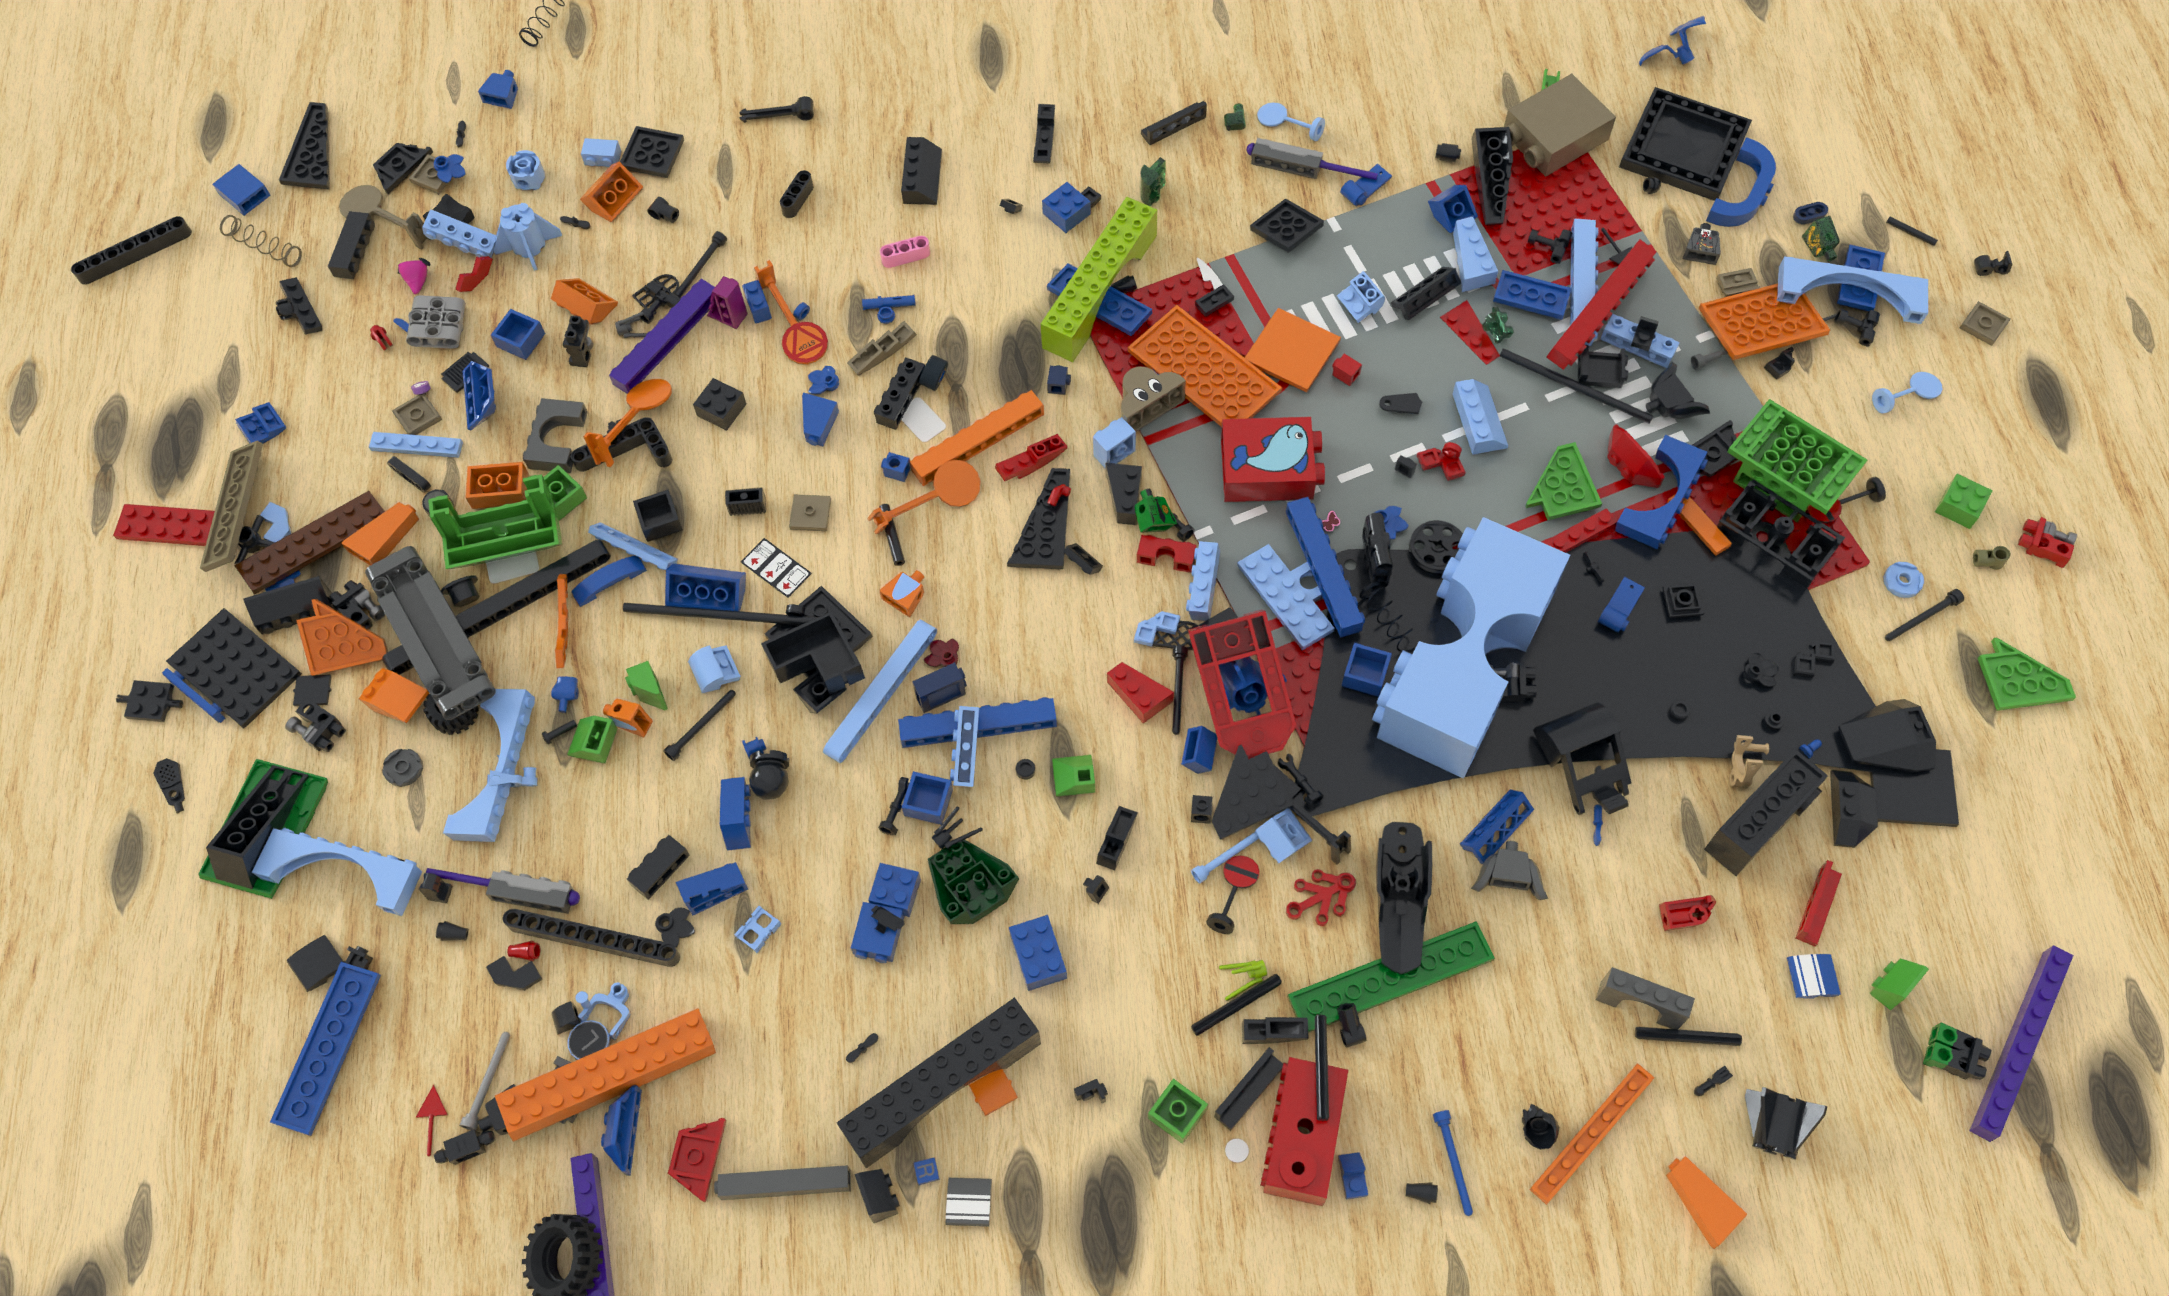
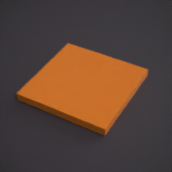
M1278 308L1245 356V359L1260 371L1307 393L1339 344L1341 337Z

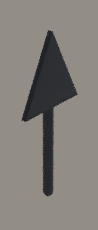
M1602 228L1601 231L1618 252V254L1609 259L1620 264L1631 251L1632 246L1621 252L1605 228Z

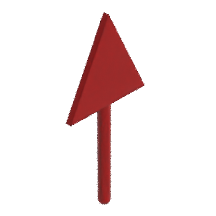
M434 1085L416 1115V1118L429 1117L427 1156H431L433 1117L448 1115Z

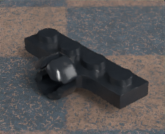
M298 278L279 281L286 297L275 302L277 305L276 311L280 319L289 320L296 318L305 335L322 331V325Z

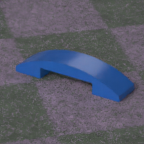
M638 556L627 557L594 572L580 582L571 593L579 606L582 607L596 599L595 594L626 577H629L631 580L647 570Z

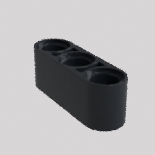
M803 170L798 172L781 197L780 206L784 217H795L812 192L814 186L809 171Z

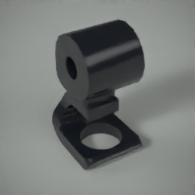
M2006 251L2000 262L1998 258L1991 260L1989 255H1981L1974 260V265L1979 276L1990 275L1993 270L1996 273L2006 275L2011 271L2012 261L2009 251Z

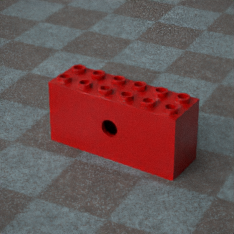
M1289 1057L1288 1063H1283L1280 1081L1284 1082L1279 1084L1276 1101L1280 1102V1104L1275 1105L1272 1122L1276 1123V1125L1271 1127L1268 1140L1272 1147H1268L1264 1162L1265 1165H1268V1169L1264 1168L1260 1186L1264 1187L1263 1193L1319 1206L1324 1205L1330 1183L1348 1069L1328 1065L1329 1119L1327 1121H1319L1317 1119L1316 1062ZM1304 1127L1310 1133L1303 1134L1298 1130V1128Z

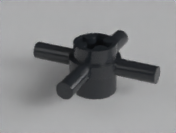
M257 515L252 527L244 526L242 528L238 543L241 550L235 564L245 560L248 553L257 552L261 547L266 548L275 543L261 539V536L258 534L264 520L263 516Z

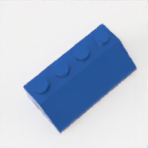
M673 563L666 569L665 606L740 611L745 594L746 573Z

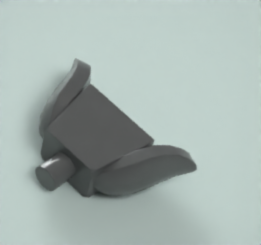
M1507 841L1506 849H1499L1497 854H1491L1484 861L1477 881L1471 888L1480 892L1489 882V886L1526 891L1530 889L1538 900L1548 899L1538 866L1532 859L1528 858V853L1518 851V843L1516 841Z

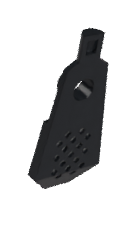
M166 758L157 762L153 774L168 804L174 806L177 814L184 811L182 802L185 799L180 764ZM174 792H177L174 797H171Z

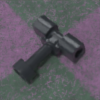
M1532 229L1527 243L1534 245L1535 242L1550 246V251H1553L1550 261L1560 264L1566 250L1565 248L1568 247L1573 233L1569 230H1562L1560 237H1555L1552 240L1538 235L1539 231Z
M652 280L647 286V292L654 296V302L648 309H642L641 312L644 315L640 316V319L649 324L654 319L653 313L660 306L668 305L672 308L681 298L673 293H666L663 291V286Z
M1840 309L1835 316L1834 322L1840 325L1845 322L1858 327L1857 331L1861 332L1859 343L1869 347L1874 340L1876 332L1873 328L1878 324L1880 313L1870 310L1865 318L1860 321L1848 316V311Z

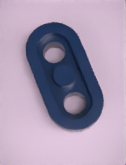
M1814 202L1800 206L1795 210L1793 219L1798 224H1808L1822 220L1828 213V206L1823 202Z

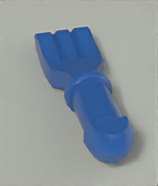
M1597 804L1594 806L1593 824L1596 827L1593 841L1596 846H1599L1603 821L1602 806Z

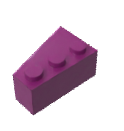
M723 276L711 293L710 311L707 316L737 329L748 313L739 283L733 278L729 279Z

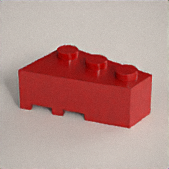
M1123 662L1107 672V683L1143 724L1174 701L1173 691Z

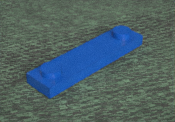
M168 668L162 672L173 685L218 723L226 719L221 714L223 710L215 703L210 705L183 682L185 678L179 672L175 671L173 673Z

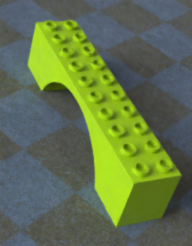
M1129 197L1124 199L1041 322L1042 349L1074 362L1090 338L1097 312L1114 278L1131 259L1141 260L1156 238L1157 209Z

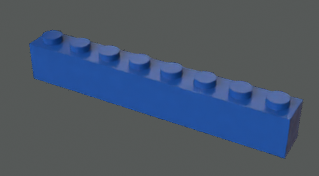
M1309 497L1288 502L1286 515L1340 638L1361 632L1365 623V617L1357 608V599L1350 592L1351 586L1349 581H1345L1341 564L1338 565L1336 552L1329 545V536L1323 531L1322 520L1317 518L1314 503L1310 502Z
M1043 697L1035 701L1022 700L1019 703L1013 704L1001 703L998 706H981L979 708L977 738L1057 727L1054 699ZM947 710L939 714L926 713L922 716H905L903 719H898L902 748L953 741L954 729H958V722H954L955 711Z

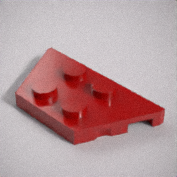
M719 1118L718 1121L707 1124H699L694 1128L679 1130L668 1174L702 1202L707 1200L727 1121L725 1118Z

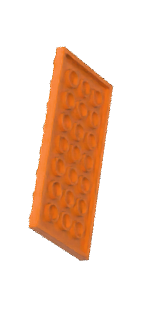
M1178 305L1172 308L1128 347V352L1157 374L1173 372L1182 376L1186 380L1185 398L1221 427L1222 419L1253 418L1282 391L1280 385Z

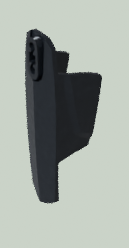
M1391 822L1384 826L1382 838H1379L1377 848L1376 890L1378 892L1379 939L1382 964L1391 971L1401 975L1411 972L1421 965L1424 925L1428 899L1431 896L1432 841H1427L1424 846L1421 828L1414 823ZM1403 831L1405 832V835L1399 834V832ZM1401 847H1403L1405 853L1399 852Z

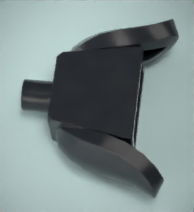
M1671 362L1669 367L1652 383L1650 402L1645 405L1649 413L1658 410L1662 417L1670 416L1675 419L1710 414L1709 407L1701 402H1694L1695 399L1676 376L1677 365Z

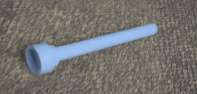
M1255 831L1205 866L1201 865L1193 868L1191 873L1198 883L1205 881L1209 872L1258 840L1257 832Z

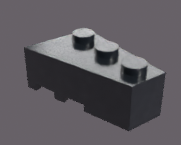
M1105 463L1106 478L1116 521L1119 524L1136 525L1135 504L1139 502L1142 466Z

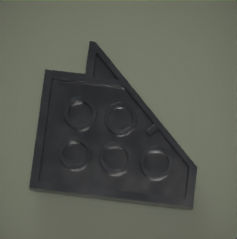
M1242 744L1238 746L1212 819L1220 840L1293 806L1267 751L1248 759Z

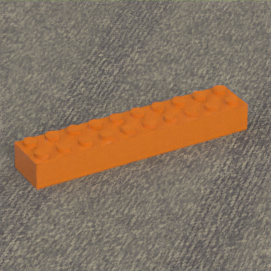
M697 1008L495 1095V1099L507 1132L514 1142L625 1093L633 1085L640 1087L711 1056L716 1051L701 1013Z

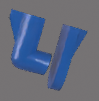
M1816 739L1808 745H1801L1799 748L1810 759L1813 756V752L1821 747L1822 742Z

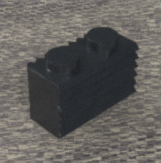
M763 487L725 491V504L730 516L766 513V497Z

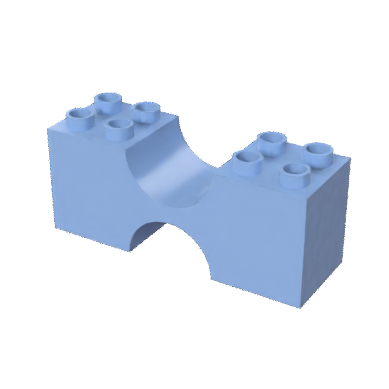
M1485 517L1482 518L1477 530L1466 527L1457 547L1459 550L1455 558H1450L1442 575L1443 581L1436 595L1445 600L1441 614L1449 618L1457 626L1462 638L1445 645H1431L1419 641L1413 654L1403 650L1394 667L1393 672L1395 674L1391 682H1386L1377 700L1378 707L1372 718L1373 721L1381 724L1377 735L1378 739L1463 779L1496 714L1508 684L1507 680L1500 677L1490 667L1485 654L1501 648H1514L1526 652L1557 589L1570 557L1569 554Z

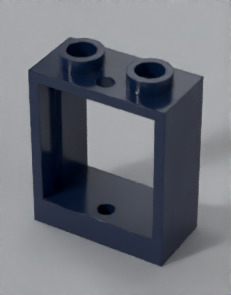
M955 662L912 681L916 699L923 713L966 695V677L962 668H957Z

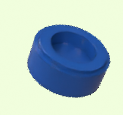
M805 302L800 303L794 310L793 316L798 320L804 319L808 315L810 307Z

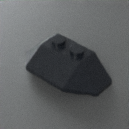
M1831 770L1834 846L1855 848L1878 827L1876 789L1852 772Z

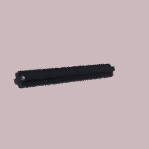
M1277 974L1272 975L1191 1026L1193 1033L1196 1036L1200 1035L1281 985V978Z
M1316 1015L1314 1019L1317 1119L1319 1121H1327L1329 1119L1327 1017L1325 1015Z
M1649 1027L1635 1028V1037L1637 1039L1740 1046L1742 1044V1036L1737 1033Z

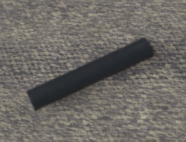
M889 504L879 506L882 512L891 511ZM892 518V521L888 522L889 524L885 528V533L894 565L900 566L905 563Z

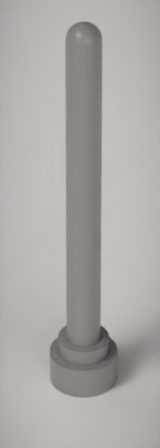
M508 1032L502 1033L471 1110L460 1122L459 1126L465 1129H475L476 1131L478 1127L479 1117L477 1115L510 1038Z

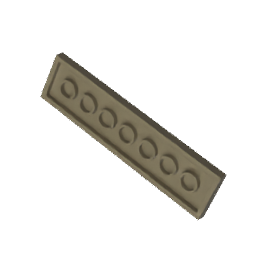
M258 440L230 453L200 569L205 572L231 563L235 559V552L243 528L244 517L247 513L246 509L251 497L250 494L254 485L259 458L262 454L263 444Z

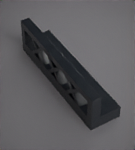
M1205 101L1196 102L1142 129V137L1149 145H1152L1206 118L1207 103Z
M1441 267L1392 301L1391 306L1401 309L1405 320H1410L1461 284L1456 268Z
M1270 1047L1215 1111L1214 1117L1230 1131L1282 1070L1283 1063L1273 1056L1274 1050Z

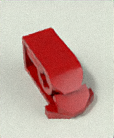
M1712 895L1659 904L1664 931L1695 927L1705 923L1712 913L1710 911L1716 904L1715 898ZM1692 913L1697 914L1698 918L1693 917Z

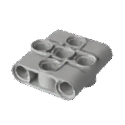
M415 296L412 310L408 315L409 327L406 342L414 347L457 348L461 332L464 329L465 301L457 297Z

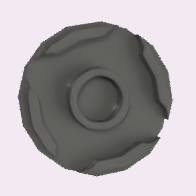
M397 749L385 758L382 773L385 779L392 785L399 787L408 786L421 776L423 761L412 749Z

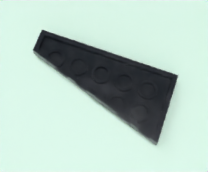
M1051 469L1044 488L1036 501V505L1022 530L1021 537L1014 547V552L1007 562V567L1064 569L1065 553L1063 551L1066 541L1069 496H1060L1056 507L1049 505L1047 502L1055 487L1065 484L1067 487L1070 486V469Z

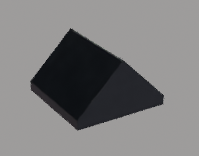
M815 671L793 690L810 713L817 714L845 692L847 688L845 687L829 694L818 671Z

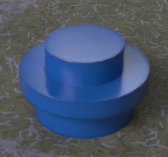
M882 307L877 314L878 320L884 324L891 323L895 319V312L890 307Z

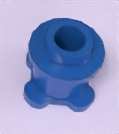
M755 737V740L748 743L745 740L742 741L749 759L750 755L754 752L760 751V754H764V750L767 748L763 739L759 740L758 737Z

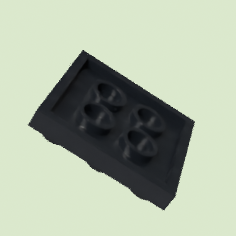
M636 126L620 162L629 171L668 178L684 142V136Z
M1285 198L1250 225V230L1289 253L1322 228L1324 220Z

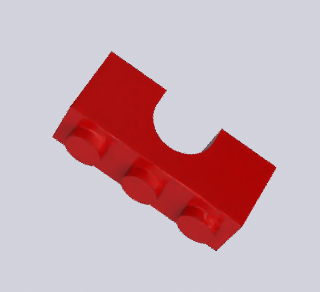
M1141 535L1137 551V563L1155 566L1156 560L1160 556L1168 555L1174 559L1173 570L1192 573V566L1195 561L1194 553L1197 545L1191 542L1174 541L1170 538L1162 539L1153 535Z

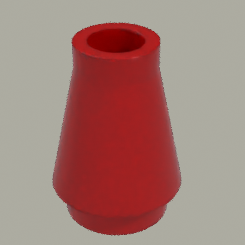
M533 940L509 945L507 950L509 957L529 961L538 959L541 952L540 944Z

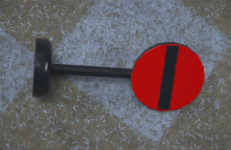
M1874 476L1866 482L1867 491L1841 500L1837 499L1826 515L1811 505L1807 511L1810 516L1822 523L1833 522L1841 514V504L1869 495L1874 502L1884 501L1886 498L1885 487L1882 481Z
M1241 855L1234 856L1224 865L1223 874L1225 880L1233 888L1222 914L1212 913L1208 916L1206 923L1212 930L1221 934H1231L1234 931L1235 924L1227 914L1237 889L1249 888L1259 878L1260 871L1253 859Z

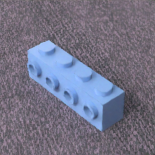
M430 209L422 226L423 234L427 238L437 239L447 246H455L462 252H470L477 257L489 256L492 258L496 235Z
M1612 314L1600 340L1618 348H1624L1625 351L1668 368L1680 342L1655 331L1649 351L1632 347L1631 344L1638 324Z
M1199 541V546L1195 548L1194 553L1196 565L1192 566V576H1194V579L1189 585L1191 598L1187 600L1186 611H1189L1191 620L1206 621L1211 618L1220 549L1218 543Z
M959 706V710H955L954 722H958V729H954L953 741L957 742L956 749H952L951 761H955V769H951L950 780L954 781L953 786H974L979 707Z

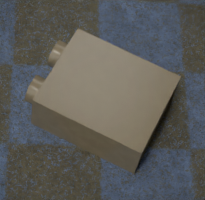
M1570 74L1508 109L1504 127L1510 128L1511 145H1515L1524 154L1526 163L1532 168L1537 167L1546 177L1608 141L1616 116L1573 74Z

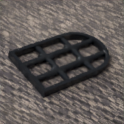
M664 274L653 279L663 286V291L668 294L671 293L670 289L677 285L676 289L672 292L673 294L679 288V282L673 275ZM662 278H667L663 282L658 281ZM670 279L676 281L668 288L664 286ZM648 284L632 295L644 309H648L647 306L654 302V296L647 292ZM643 291H646V292H647V293H646L643 297H641L640 299H637V298H636V296H638V295H639L640 293H642ZM650 295L652 300L644 305L641 301Z

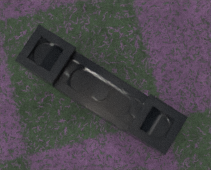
M1038 104L1033 163L1051 162L1055 123V105Z

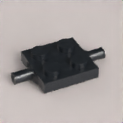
M134 680L128 696L119 694L116 696L118 697L116 698L117 703H127L124 717L127 719L165 722L167 712L171 707H183L182 700H172L174 685L171 683Z

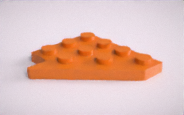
M317 599L312 600L315 616L296 620L311 676L382 660V657L388 652L385 639Z

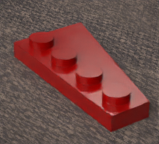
M1467 300L1440 317L1486 365L1500 356Z

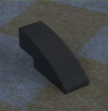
M1121 806L1118 807L1098 853L1096 864L1116 870L1138 812Z
M1265 1017V1019H1243L1242 1044L1283 1043L1309 1039L1308 1018Z

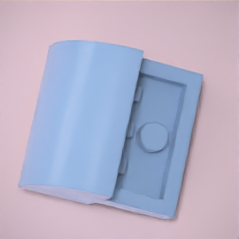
M1364 271L1350 281L1351 285L1337 295L1338 299L1358 323L1369 314H1376L1385 302L1384 295Z
M710 645L703 647L689 658L688 663L702 693L718 690L723 684L740 680L741 676L727 645L711 649Z

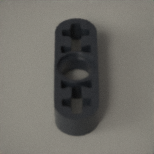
M393 456L387 462L393 471L421 492L425 493L431 487L424 477L397 457Z

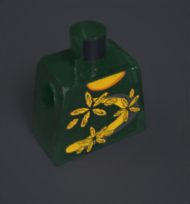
M1831 216L1814 220L1802 235V238L1814 257L1817 258L1824 255L1827 262H1830L1837 258L1834 251L1835 247L1840 243Z

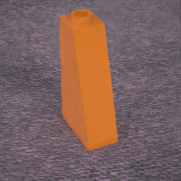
M398 502L346 538L342 545L347 552L371 566L386 558L417 523L419 518L415 513L416 510L409 504L404 505Z
M1686 1156L1681 1160L1676 1158L1668 1166L1670 1172L1666 1176L1709 1245L1715 1249L1746 1217L1747 1213Z

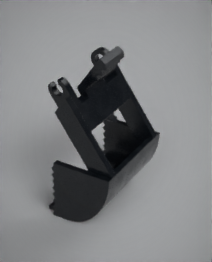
M1601 703L1591 704L1533 729L1534 735L1543 749V753L1550 766L1554 767L1561 759L1573 807L1578 815L1585 813L1582 796L1591 792L1593 798L1608 814L1629 806L1624 796L1629 795L1627 785L1632 784L1620 738L1622 729L1612 713ZM1605 739L1607 744L1611 743L1616 765L1604 770L1601 769V766H1597L1594 774L1577 780L1570 752ZM1613 783H1616L1618 791L1614 788Z

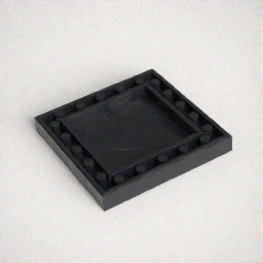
M1655 87L1621 159L1619 168L1648 178L1651 176L1656 177L1662 183L1715 201L1716 198L1719 199L1752 120Z

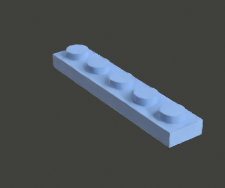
M373 432L369 448L371 451L459 458L463 441L459 438Z
M601 522L589 527L588 533L594 535L596 539L605 540L613 547L622 548L628 554L636 555L645 562L657 565L659 569L666 570L673 563L677 564V558Z

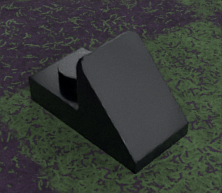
M1641 316L1631 346L1649 351L1659 321Z

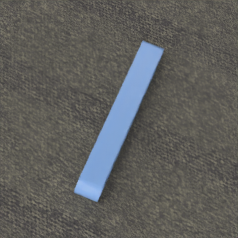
M921 619L917 621L828 740L823 749L825 755L839 763L846 759L937 634V628Z

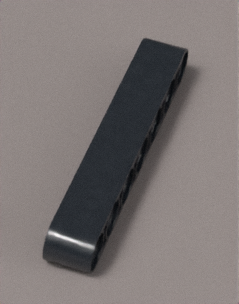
M173 217L72 265L71 272L81 284H90L188 238L192 231L183 217Z

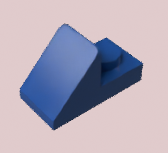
M1360 1152L1338 1155L1346 1200L1367 1197L1368 1190L1364 1174L1366 1168Z

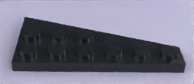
M309 102L280 175L279 182L281 185L330 189L328 107L325 103Z

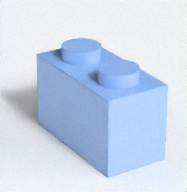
M585 138L581 156L585 165L610 167L612 164L619 162L622 151L618 140Z

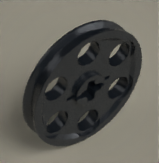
M1440 520L1425 522L1418 526L1411 536L1409 543L1411 558L1423 570L1430 573L1443 574L1447 566L1443 563V559L1455 558L1458 551L1453 550L1452 545L1459 544L1463 533L1449 522ZM1430 529L1433 531V535L1427 536L1423 533V530ZM1450 530L1452 535L1444 536L1442 531ZM1421 543L1424 545V549L1418 550L1414 547V544ZM1441 545V548L1436 549L1435 546ZM1430 557L1434 560V563L1426 564L1424 559Z

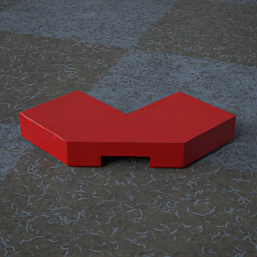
M489 256L476 257L472 273L459 274L455 290L459 292L472 291L489 274L493 259Z
M1432 448L1417 453V458L1423 471L1441 466L1448 481L1465 476L1466 474L1459 458H1448L1439 449Z

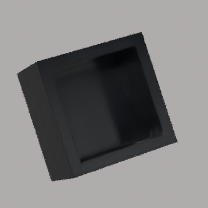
M712 378L693 406L698 417L727 431L747 403L742 391Z
M669 489L633 501L647 542L683 531Z

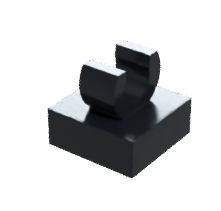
M1099 875L1094 880L1086 878L1083 883L1087 887L1086 892L1091 900L1098 904L1109 889L1104 878Z

